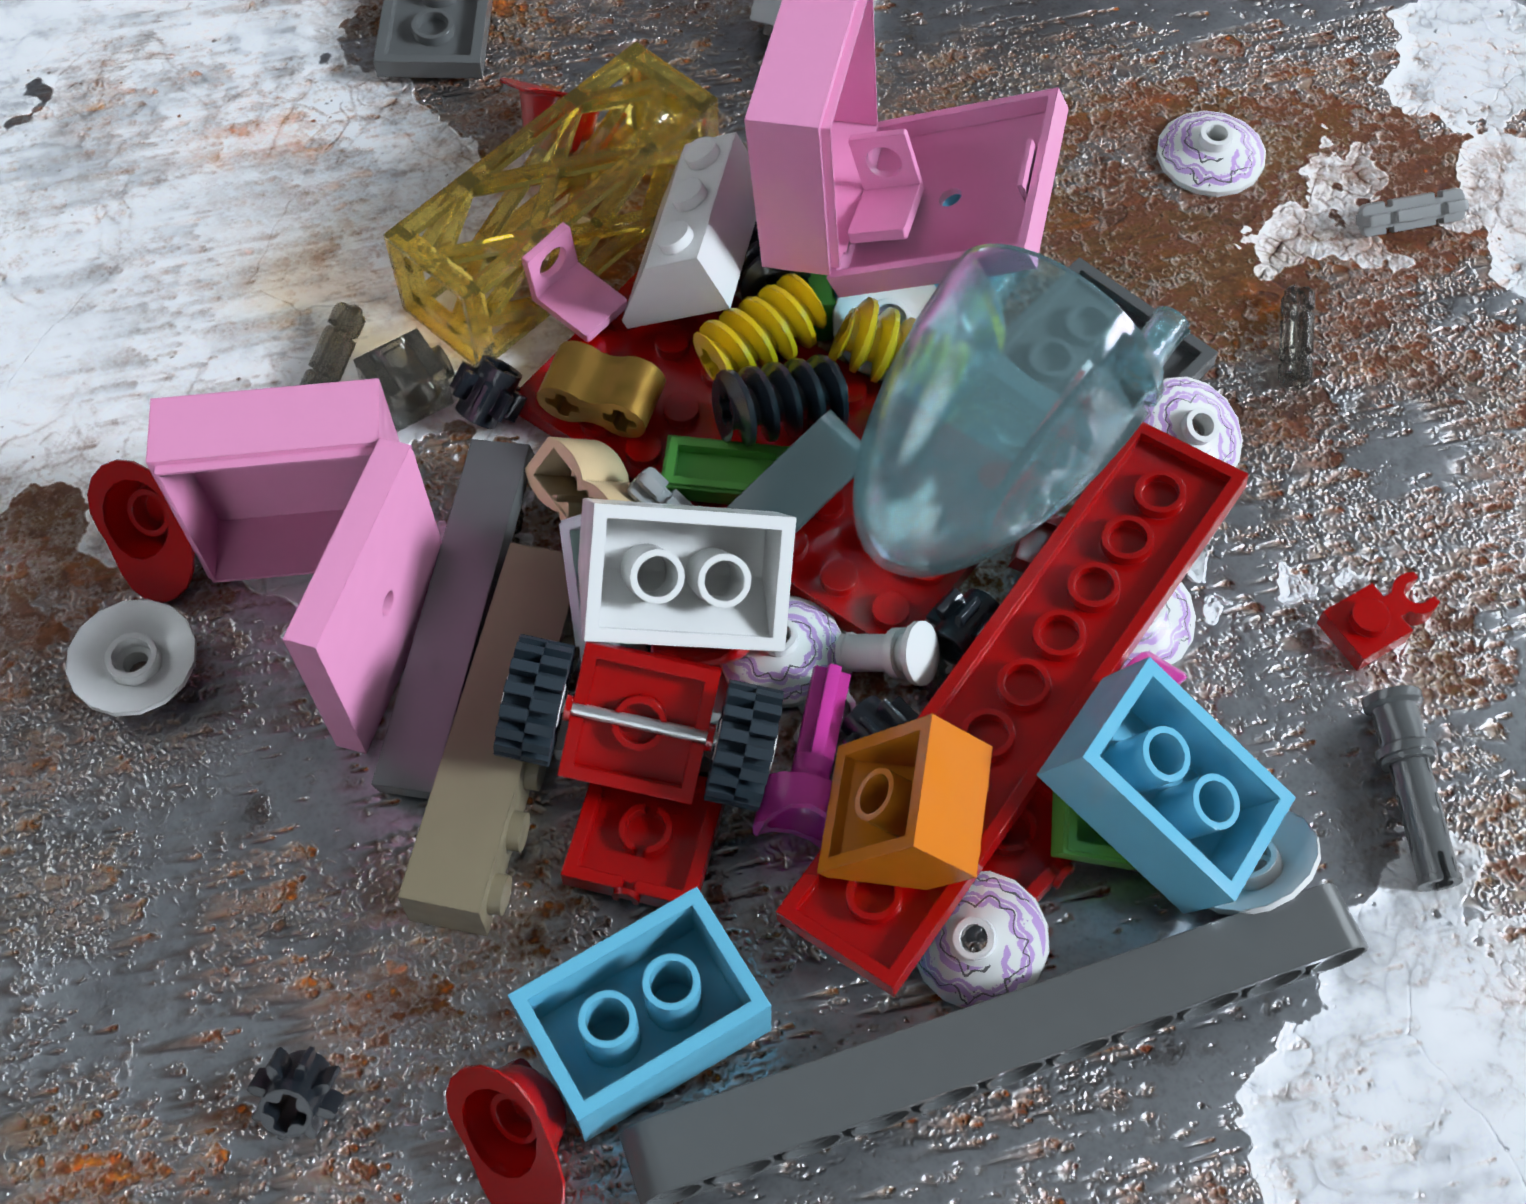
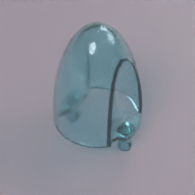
M998 243L982 244L968 249L960 256L940 282L915 320L885 376L869 415L858 452L853 486L855 525L864 550L877 565L888 572L907 577L929 578L950 574L973 566L1022 540L1072 501L1108 465L1148 416L1149 413L1144 405L1154 407L1160 401L1164 391V371L1162 367L1181 341L1191 331V329H1188L1190 324L1185 316L1171 307L1158 306L1153 311L1152 317L1140 331L1128 315L1104 292L1078 273L1051 258L1025 248Z

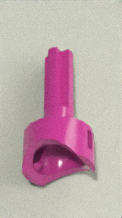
M829 663L827 668L818 665L813 667L791 771L769 774L764 796L759 810L756 811L753 823V834L756 837L770 832L789 833L809 840L821 848L832 785L830 776L851 674L841 672L842 666Z

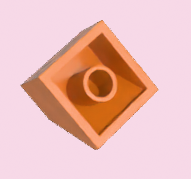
M929 714L839 745L817 873L827 878L922 890L977 878L993 746L934 714Z

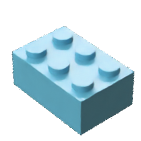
M1147 657L1102 678L1037 773V776L1183 914L1236 901L1296 798L1151 657Z
M698 887L693 888L508 994L520 1026L553 1085L559 1091L569 1114L585 1142L771 1031L772 1005Z

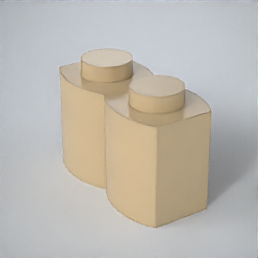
M548 437L525 467L526 476L533 492L544 505L559 512L560 520L582 514L583 498L635 502L627 492L631 483L622 460L612 448L597 440Z

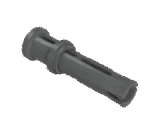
M1399 685L1377 690L1367 695L1362 700V707L1364 713L1373 719L1380 748L1375 752L1377 765L1384 772L1390 773L1417 877V888L1420 891H1431L1433 889L1432 883L1435 882L1437 891L1461 884L1463 877L1458 869L1431 764L1436 760L1438 749L1436 742L1431 738H1427L1419 709V706L1424 701L1422 690L1412 685Z

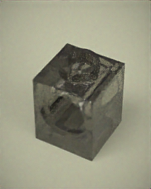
M417 328L353 359L359 380L379 378L396 432L454 403L448 379L455 376L451 362L442 347L436 345L431 348Z

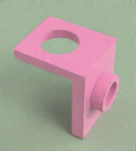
M906 129L851 135L848 144L864 191L847 232L850 242L854 244L906 239L925 190L908 131ZM878 147L889 148L898 154L902 165L896 171H881L872 165L868 153Z
M564 222L558 225L521 259L532 300L586 342H590L627 307V299L578 262L571 228ZM560 247L559 256L553 266L547 271L540 273L545 257L553 249Z

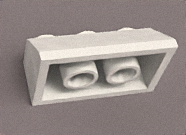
M737 132L716 137H701L685 144L663 195L622 319L627 329L731 308L756 221L749 155Z
M583 498L578 556L582 640L589 642L785 652L796 517L773 511Z

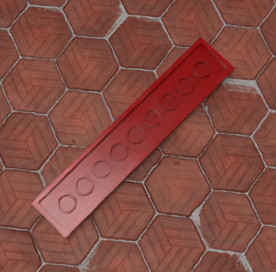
M1136 419L918 716V718L934 714L993 746L977 877L1043 781L1037 776V773L1102 678L1119 671L1245 490L1249 476L1248 473ZM820 850L775 911L778 922L895 997L976 878L928 890L827 878L817 873Z

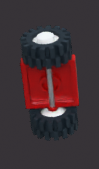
M520 634L503 690L498 714L499 720L495 731L494 755L549 767L562 720L569 721L557 776L692 805L703 752H711L713 745L704 800L752 811L759 810L775 754L779 730L778 725L784 699L783 690L730 679L722 705L717 732H715L716 724L710 723L721 676V668L614 644L586 641L575 694L569 692L567 695L574 664L575 645Z

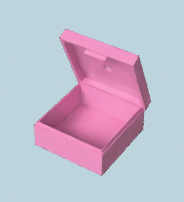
M782 0L744 118L762 267L827 275L826 279L839 298L1035 270L1069 109L1059 87L878 122L873 0ZM906 129L925 187L909 235L906 239L852 244L847 232L864 189L848 144L849 138L854 134ZM878 147L868 153L872 165L881 171H896L902 165L898 154L889 148ZM955 194L961 195V198L955 204L943 206L944 201L948 197Z
M379 378L151 398L146 464L208 578L213 583L313 574L282 640L336 746L367 754L407 663L442 543L412 446L399 441Z

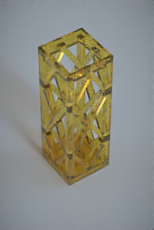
M634 42L383 234L403 309L473 366L480 361L482 355L499 358L551 315L532 300V296L509 301L526 277L521 260L522 257L564 222L571 228L578 262L596 276L604 272L651 233L663 195L685 144L701 137L719 136L718 98L644 46ZM622 78L623 85L611 87ZM609 110L581 153L568 157L581 115ZM626 118V124L619 129V127ZM535 145L521 167L502 171ZM670 164H672L674 167L672 168V170H671L670 173L668 174V171H669V168H670ZM649 168H654L642 210L616 216ZM541 185L537 194L516 209L531 186ZM504 192L473 240L457 244L473 197ZM570 193L568 201L548 217L551 207ZM604 200L589 222L577 224V221ZM425 230L422 237L419 236V234ZM615 236L588 258L600 239ZM560 247L551 251L545 271L556 262ZM423 271H426L429 275H431V277L428 278L426 281ZM494 288L488 298L485 299V294ZM447 289L457 296L452 312L435 300ZM508 323L493 335L492 327Z

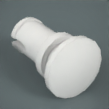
M913 621L907 628H891L886 634H856L854 632L841 634L836 642L835 659L837 665L842 666L841 671L844 673L886 672L892 679L907 678L914 686H923L929 684L937 672L940 659L939 642L931 624L927 621Z

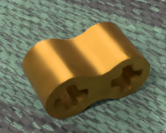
M566 341L559 346L537 392V400L546 412L558 419L568 422H589L599 425L621 437L636 438L645 433L664 389L666 379L663 372L657 366L640 357L611 356L586 343Z

